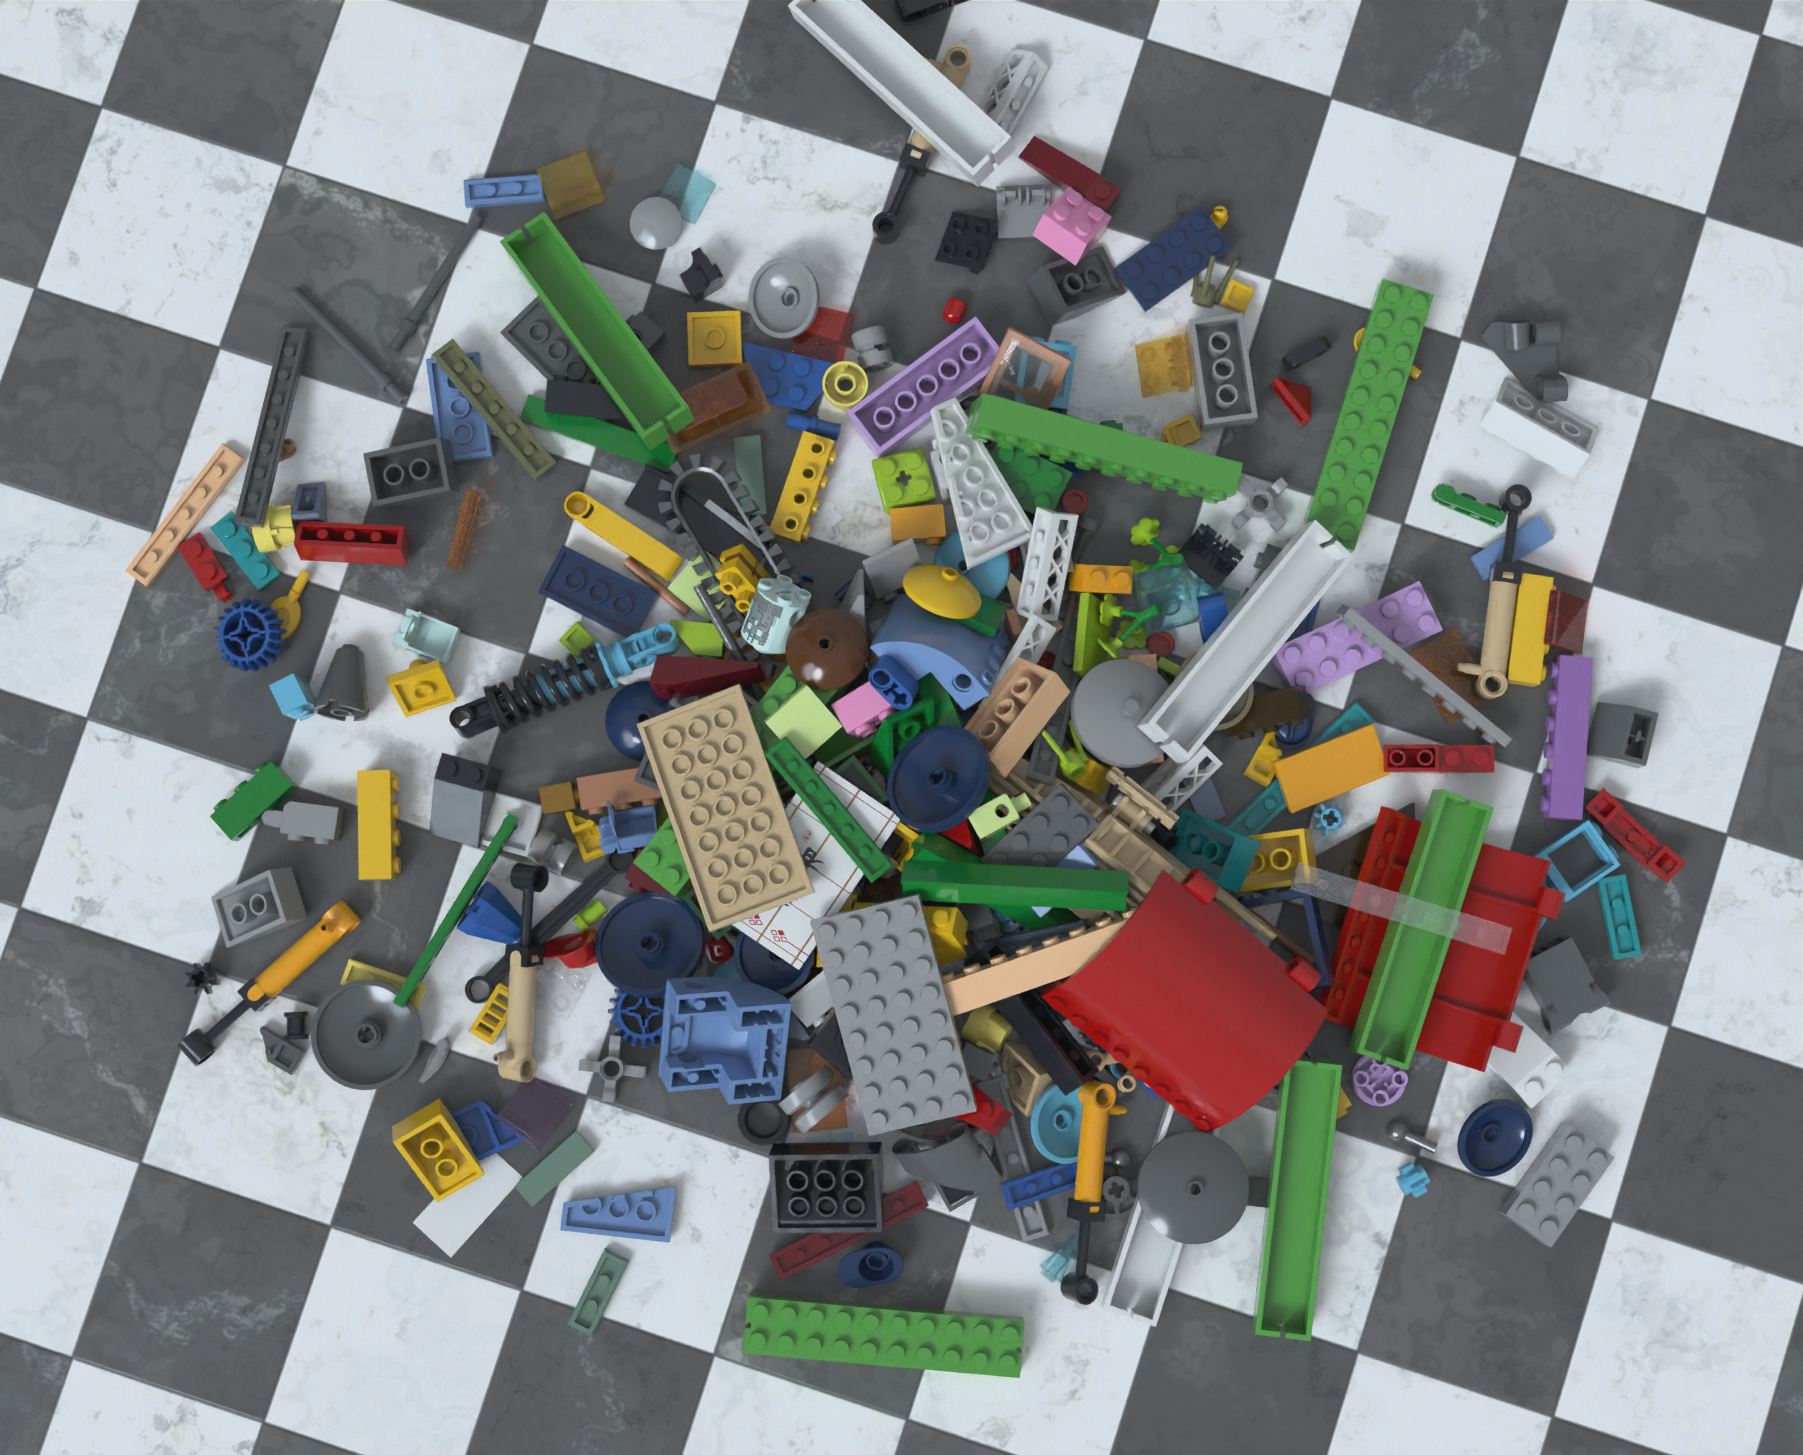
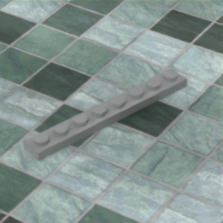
M1344 604L1339 607L1335 613L1342 617L1340 623L1352 632L1355 629L1362 634L1360 639L1371 648L1375 646L1383 651L1381 656L1392 665L1397 662L1403 667L1401 673L1412 681L1418 679L1423 683L1421 689L1433 698L1436 695L1443 700L1441 705L1452 714L1456 711L1463 716L1461 721L1472 730H1475L1477 727L1482 731L1481 738L1487 743L1494 746L1497 743L1506 748L1512 738L1355 610Z

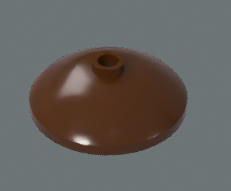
M820 609L803 616L790 630L785 647L787 663L795 677L808 687L824 691L836 690L853 682L863 671L869 652L868 640L859 622L851 615L836 609ZM823 641L830 642V646L826 649L821 648L820 644Z

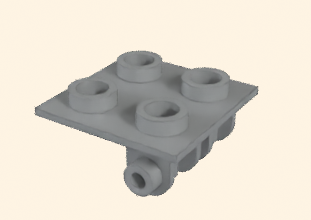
M1049 184L996 186L997 220L999 221L998 239L1034 237L1033 233L1043 213L1050 207Z

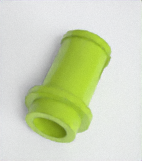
M597 898L580 914L576 913L573 921L584 932L586 929L590 930V926L607 913L608 910Z

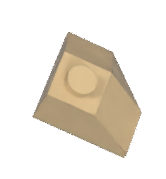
M1009 1040L1005 1042L999 1064L1002 1073H1007L1011 1087L1007 1089L1010 1101L1028 1117L1032 1115L1033 1108L1040 1095L1048 1087L1055 1084V1082L1025 1044Z

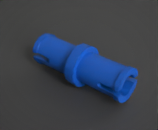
M789 411L785 428L806 431L838 440L841 424L818 419L819 416L817 415L810 417Z

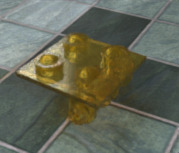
M586 151L536 169L555 220L605 202Z
M1186 334L1135 345L1142 397L1175 390L1186 392L1189 391V387H1193Z

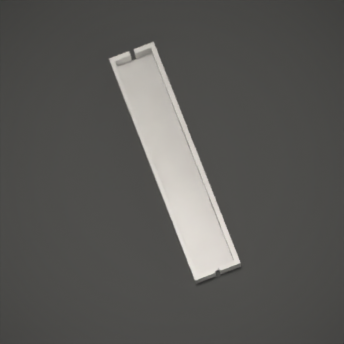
M793 0L788 5L794 19L977 187L995 170L993 167L994 163L999 166L1015 150L1012 137L861 0H816L814 3L812 0Z
M1316 520L1300 527L1137 725L1155 743L1161 741L1162 743L1159 747L1176 763L1189 761L1354 558L1337 540L1321 547L1319 544L1329 541L1333 536Z
M1167 1102L1152 1148L1162 1139L1172 1134L1184 1131H1203L1196 1128L1189 1119L1177 1112ZM1221 1127L1207 1133L1218 1137ZM1192 1184L1190 1186V1192H1193L1194 1194L1198 1193L1199 1185ZM1136 1195L1101 1301V1306L1105 1310L1126 1317L1128 1314L1127 1308L1131 1309L1129 1315L1132 1319L1156 1327L1183 1243L1167 1238L1150 1224L1140 1207L1138 1195Z

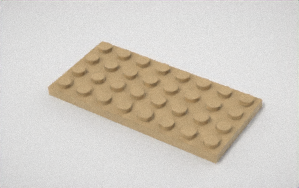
M740 684L637 724L709 932H714L815 893Z

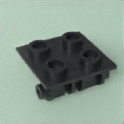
M953 211L935 261L969 268V272L978 275L984 269L983 264L986 256L989 255L988 250L992 247L991 242L994 234H997L999 221Z
M1201 523L1195 533L1177 553L1182 554V563L1217 590L1244 556L1241 554V550H1238L1231 543L1226 547L1229 540L1226 539L1223 544L1219 542L1222 535L1220 534L1217 539L1214 538L1217 532L1209 527L1210 525L1207 524L1205 526Z

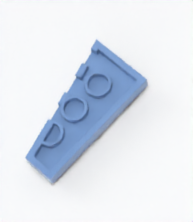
M677 1186L566 1201L563 1203L560 1230L669 1243L671 1240Z

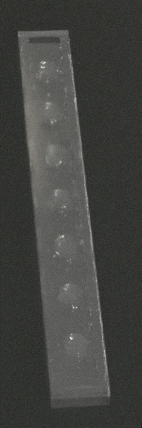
M1302 863L1297 864L1290 890L1505 955L1512 928Z

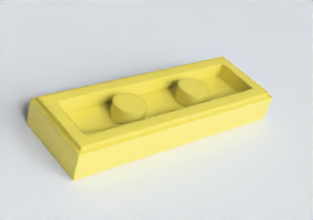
M349 959L340 985L358 980H378L401 989L407 977ZM424 983L419 985L411 998L417 1011H419L427 988V984Z

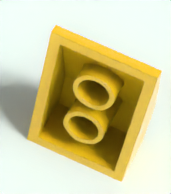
M1302 828L1249 836L1259 841L1260 845L1239 892L1285 888L1298 883H1306V885L1319 883L1312 829Z
M440 1098L392 1126L393 1143L437 1203L485 1175L483 1168L458 1124Z

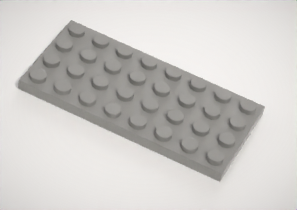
M917 893L812 919L810 921L869 1136L977 1111L978 1106L920 894Z

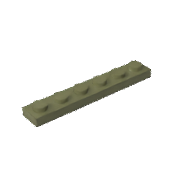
M453 338L432 354L433 360L535 481L556 465L557 462Z

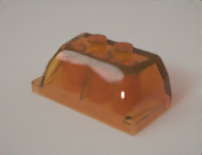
M750 361L735 365L678 391L689 406L695 420L676 434L673 430L668 432L670 438L667 439V442L674 455L772 411Z

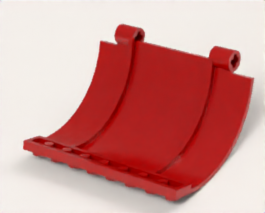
M1381 806L1331 961L1335 986L1323 988L1318 1001L1328 1010L1325 1020L1351 1029L1355 1027L1422 823L1388 807ZM1482 843L1415 1047L1416 1051L1484 1073L1493 1046L1516 1053L1524 1026L1510 1022L1542 917L1557 921L1566 895L1561 891L1544 887L1551 861Z
M1199 868L1191 870L1181 884L1165 870H1162L1141 904L1106 946L1072 976L1047 987L1041 997L1053 1009L1069 1019L1075 1027L1087 1034L1094 1043L1100 1045L1116 1061L1129 1069L1136 1078L1142 1080L1153 1089L1155 1094L1161 1096L1177 1112L1189 1119L1196 1128L1207 1133L1231 1122L1253 1107L1278 1084L1304 1053L1328 1012L1322 1004L1308 993L1319 983L1322 974L1300 955L1293 958L1287 964L1212 899L1218 892L1219 885Z

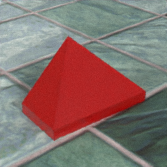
M1278 377L1274 379L1270 388L1301 426H1306L1311 420V387Z

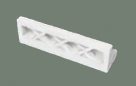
M1012 48L979 108L1005 132L1011 135L1049 67L1035 52ZM1022 58L1020 64L1013 68L1016 60ZM1010 81L1008 86L1000 91L1002 85ZM997 103L995 109L987 113L989 108Z
M1046 507L1036 508L1016 608L1018 614L1029 619L1033 613L1043 620L1057 621L1079 515L1055 512ZM1060 520H1068L1066 530L1060 535L1058 532ZM1060 546L1062 548L1061 556L1054 561V550ZM1055 572L1057 575L1056 582L1049 588L1047 585L1048 577ZM1050 599V612L1041 613L1043 603Z
M1032 613L1003 663L993 689L1018 657L1037 664L1057 628ZM987 697L983 698L979 707L983 704Z
M1202 743L1189 761L1176 763L1169 757L1141 786L1159 801L1164 797H1171L1166 810L1169 811L1171 809L1174 812L1223 763ZM1208 756L1212 762L1205 769L1198 770L1199 763ZM1190 777V783L1185 788L1178 789L1179 783L1184 778ZM1153 817V819L1151 820V822H1153V821H1155V820H1161V819H1160V818L1156 819V818Z

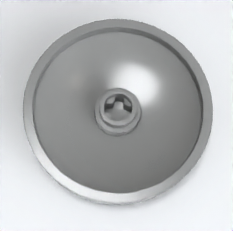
M1115 659L1103 662L1092 668L1076 686L1071 700V720L1080 742L1093 756L1113 766L1132 768L1154 761L1164 753L1159 747L1162 742L1155 743L1137 725L1169 688L1168 683L1152 668L1132 660Z

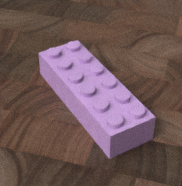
M975 316L848 410L847 419L877 458L884 457L932 422L930 411L934 406L955 397L959 402L981 386L999 350V346Z
M1420 581L1356 610L1358 614L1401 649L1443 630ZM1341 617L1283 644L1271 660L1285 688L1305 685L1306 691L1309 693L1382 659L1381 654L1383 651L1377 646L1371 648L1360 639L1362 634L1355 629L1352 632L1340 623Z

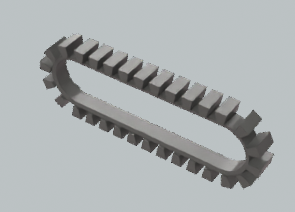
M692 454L689 456L693 468L686 470L683 463L678 460L669 467L679 477L674 484L661 479L658 490L671 492V502L658 503L659 510L664 515L673 511L676 513L677 518L666 522L671 532L676 533L682 527L685 528V533L674 536L679 546L686 547L691 541L694 543L695 547L683 551L688 561L694 562L700 555L703 558V562L692 565L697 576H703L708 570L713 575L700 580L706 590L711 591L716 585H720V580L715 576L717 569L681 511L678 502V495L683 482L696 473H711L722 482L777 576L784 575L783 572L795 568L789 558L785 557L779 564L775 561L774 558L784 555L786 552L780 543H776L770 549L766 546L765 543L778 538L773 530L769 528L761 535L759 534L757 529L769 525L763 514H758L753 520L750 519L748 514L759 511L760 508L753 499L748 500L744 505L741 504L740 500L751 496V493L746 485L743 484L735 491L732 489L731 485L743 481L736 470H732L725 477L720 473L728 462L713 456L710 468L704 467L705 455ZM796 572L789 576L794 585L804 583ZM802 587V588H801V589H804V590H806V591L809 592V590L807 589V587ZM722 591L710 594L715 605H720L726 599L728 600L730 605L718 609L724 620H728L734 614L737 615L739 620L731 622L727 626L732 634H738L744 624L745 616L735 606L736 601L732 594H724ZM811 602L807 606L804 616L812 611L820 610L816 602ZM743 637L736 639L741 649H746L750 645ZM821 643L820 647L826 649L828 644ZM756 649L744 653L749 662H756L760 657H763L767 663L762 669L768 677H774L777 666H784L783 671L788 666L787 662L777 661L768 654L761 653Z

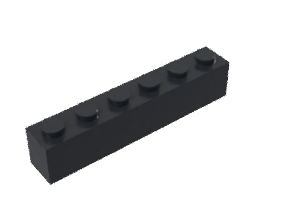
M996 938L963 964L967 967L979 963L981 967L989 964L990 959L995 956L1005 954L1006 957H1009L1011 955L999 939ZM1036 988L993 1002L1065 1096L1084 1085L1099 1071Z

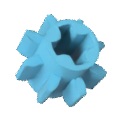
M1334 802L1330 803L1328 809L1322 804L1318 805L1321 812L1311 815V817L1317 819V824L1313 828L1324 829L1323 836H1327L1330 829L1335 834L1340 833L1337 826L1339 824H1346L1345 820H1341V814L1345 810L1337 811L1334 809ZM1330 812L1331 818L1335 819V822L1327 826V821L1323 819V816L1328 815Z
M1409 1162L1398 1168L1401 1175L1395 1178L1405 1195L1412 1193L1417 1198L1428 1192L1425 1185L1429 1184L1430 1180L1420 1164L1414 1167Z

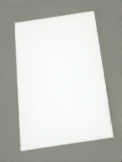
M497 1153L479 1161L485 1172L484 1176L438 1203L434 1199L413 1222L450 1258L523 1178Z

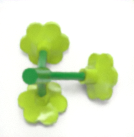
M1148 517L1142 518L1139 524L1132 527L1131 534L1133 536L1131 537V543L1134 545L1140 544L1141 546L1153 544L1162 554L1159 556L1158 562L1152 566L1146 565L1143 562L1139 563L1137 560L1129 562V566L1133 567L1132 586L1135 589L1140 588L1143 592L1150 589V584L1153 582L1151 575L1154 570L1162 567L1161 571L1165 576L1173 575L1175 578H1181L1185 575V570L1189 569L1182 563V554L1177 553L1181 547L1177 548L1174 545H1170L1165 549L1157 541L1159 521L1156 518L1150 520Z
M1106 593L1104 601L1100 604L1101 624L1109 627L1115 617H1122L1123 615L1136 617L1131 622L1124 620L1119 624V630L1111 643L1105 642L1100 638L1097 639L1100 645L1114 659H1121L1118 650L1122 646L1127 650L1145 647L1149 631L1142 624L1162 613L1163 609L1159 603H1155L1141 612L1125 610L1123 606H1116V596Z

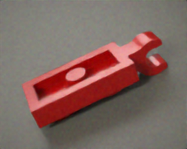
M198 532L177 546L206 592L213 589L219 601L222 600L223 603L233 598L224 584V581L230 577L201 532Z

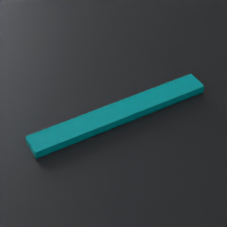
M1356 701L1309 747L1367 724H1372L1376 720ZM1276 778L1226 827L1246 836L1259 834L1287 807L1278 779Z

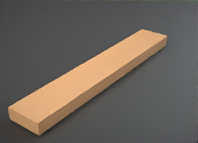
M222 443L125 571L149 588L177 552V546L187 539L246 459Z

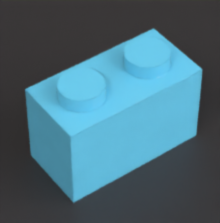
M292 673L269 685L283 715L295 720L299 718L300 721H303L315 714L314 704L316 698L305 678Z

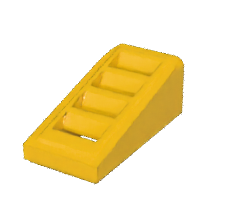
M502 982L498 983L469 1029L470 1033L490 1045L497 1042L507 1024L508 1003L498 998V996L502 994L508 998L509 987ZM495 1003L506 1010L505 1014L493 1008V1004ZM489 1013L499 1019L500 1022L497 1024L486 1016ZM482 1023L493 1029V1033L482 1027Z

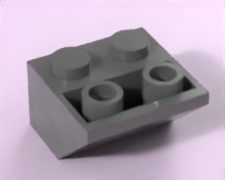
M1597 702L1587 742V755L1634 768L1646 766L1659 713L1633 706Z

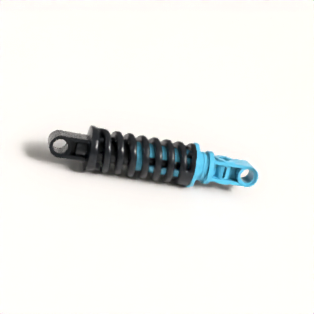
M661 623L643 632L632 634L621 641L616 639L609 646L604 647L599 640L594 641L595 643L587 647L589 654L585 648H580L578 651L580 657L577 659L574 658L573 654L568 653L565 656L567 662L565 664H561L559 659L552 660L553 669L548 670L546 665H539L540 674L536 676L532 670H527L525 672L527 684L523 685L518 675L513 676L511 680L515 689L509 690L505 681H500L498 683L499 687L496 684L484 686L485 696L454 708L450 713L449 721L463 738H472L497 726L505 734L508 730L520 725V722L522 724L529 722L530 714L535 718L542 717L543 707L546 711L552 713L556 710V702L562 707H567L570 704V696L573 700L579 702L583 699V691L589 696L595 695L597 685L600 691L618 687V677L624 674L631 675L633 670L651 665L656 661L657 655L671 656L677 653L681 645L680 639L672 625ZM664 637H671L668 642L661 643ZM470 718L466 725L460 726L463 720Z

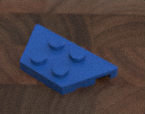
M746 342L742 343L755 401L807 413L815 403V400L824 393L822 386L824 374L835 363Z
M483 1099L450 1113L478 1161L527 1140L526 1135Z

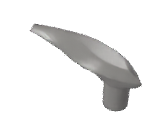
M448 1037L437 1042L428 1057L425 1070L418 1080L419 1082L424 1083L443 1065L450 1049Z

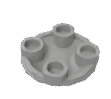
M660 197L647 198L640 202L632 211L630 218V230L636 242L644 248L652 250L673 246L682 228L681 214L678 208L668 199Z

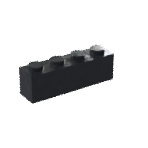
M553 375L552 380H546L544 413L628 421L603 385L596 384V379L580 378V382H569V376Z

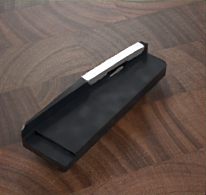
M645 464V470L624 504L670 530L666 522L677 518V515L674 511L667 515L661 514L658 503L671 502V492L661 491L658 488L661 479L667 480L672 484L676 480ZM682 484L678 495L680 509L704 549L720 558L723 551L743 543L757 559V562L761 563L760 561L765 554L745 521ZM682 527L675 534L679 535L685 533L686 530L684 527ZM757 529L760 535L764 532L760 529ZM771 542L765 543L768 549H770L769 545Z

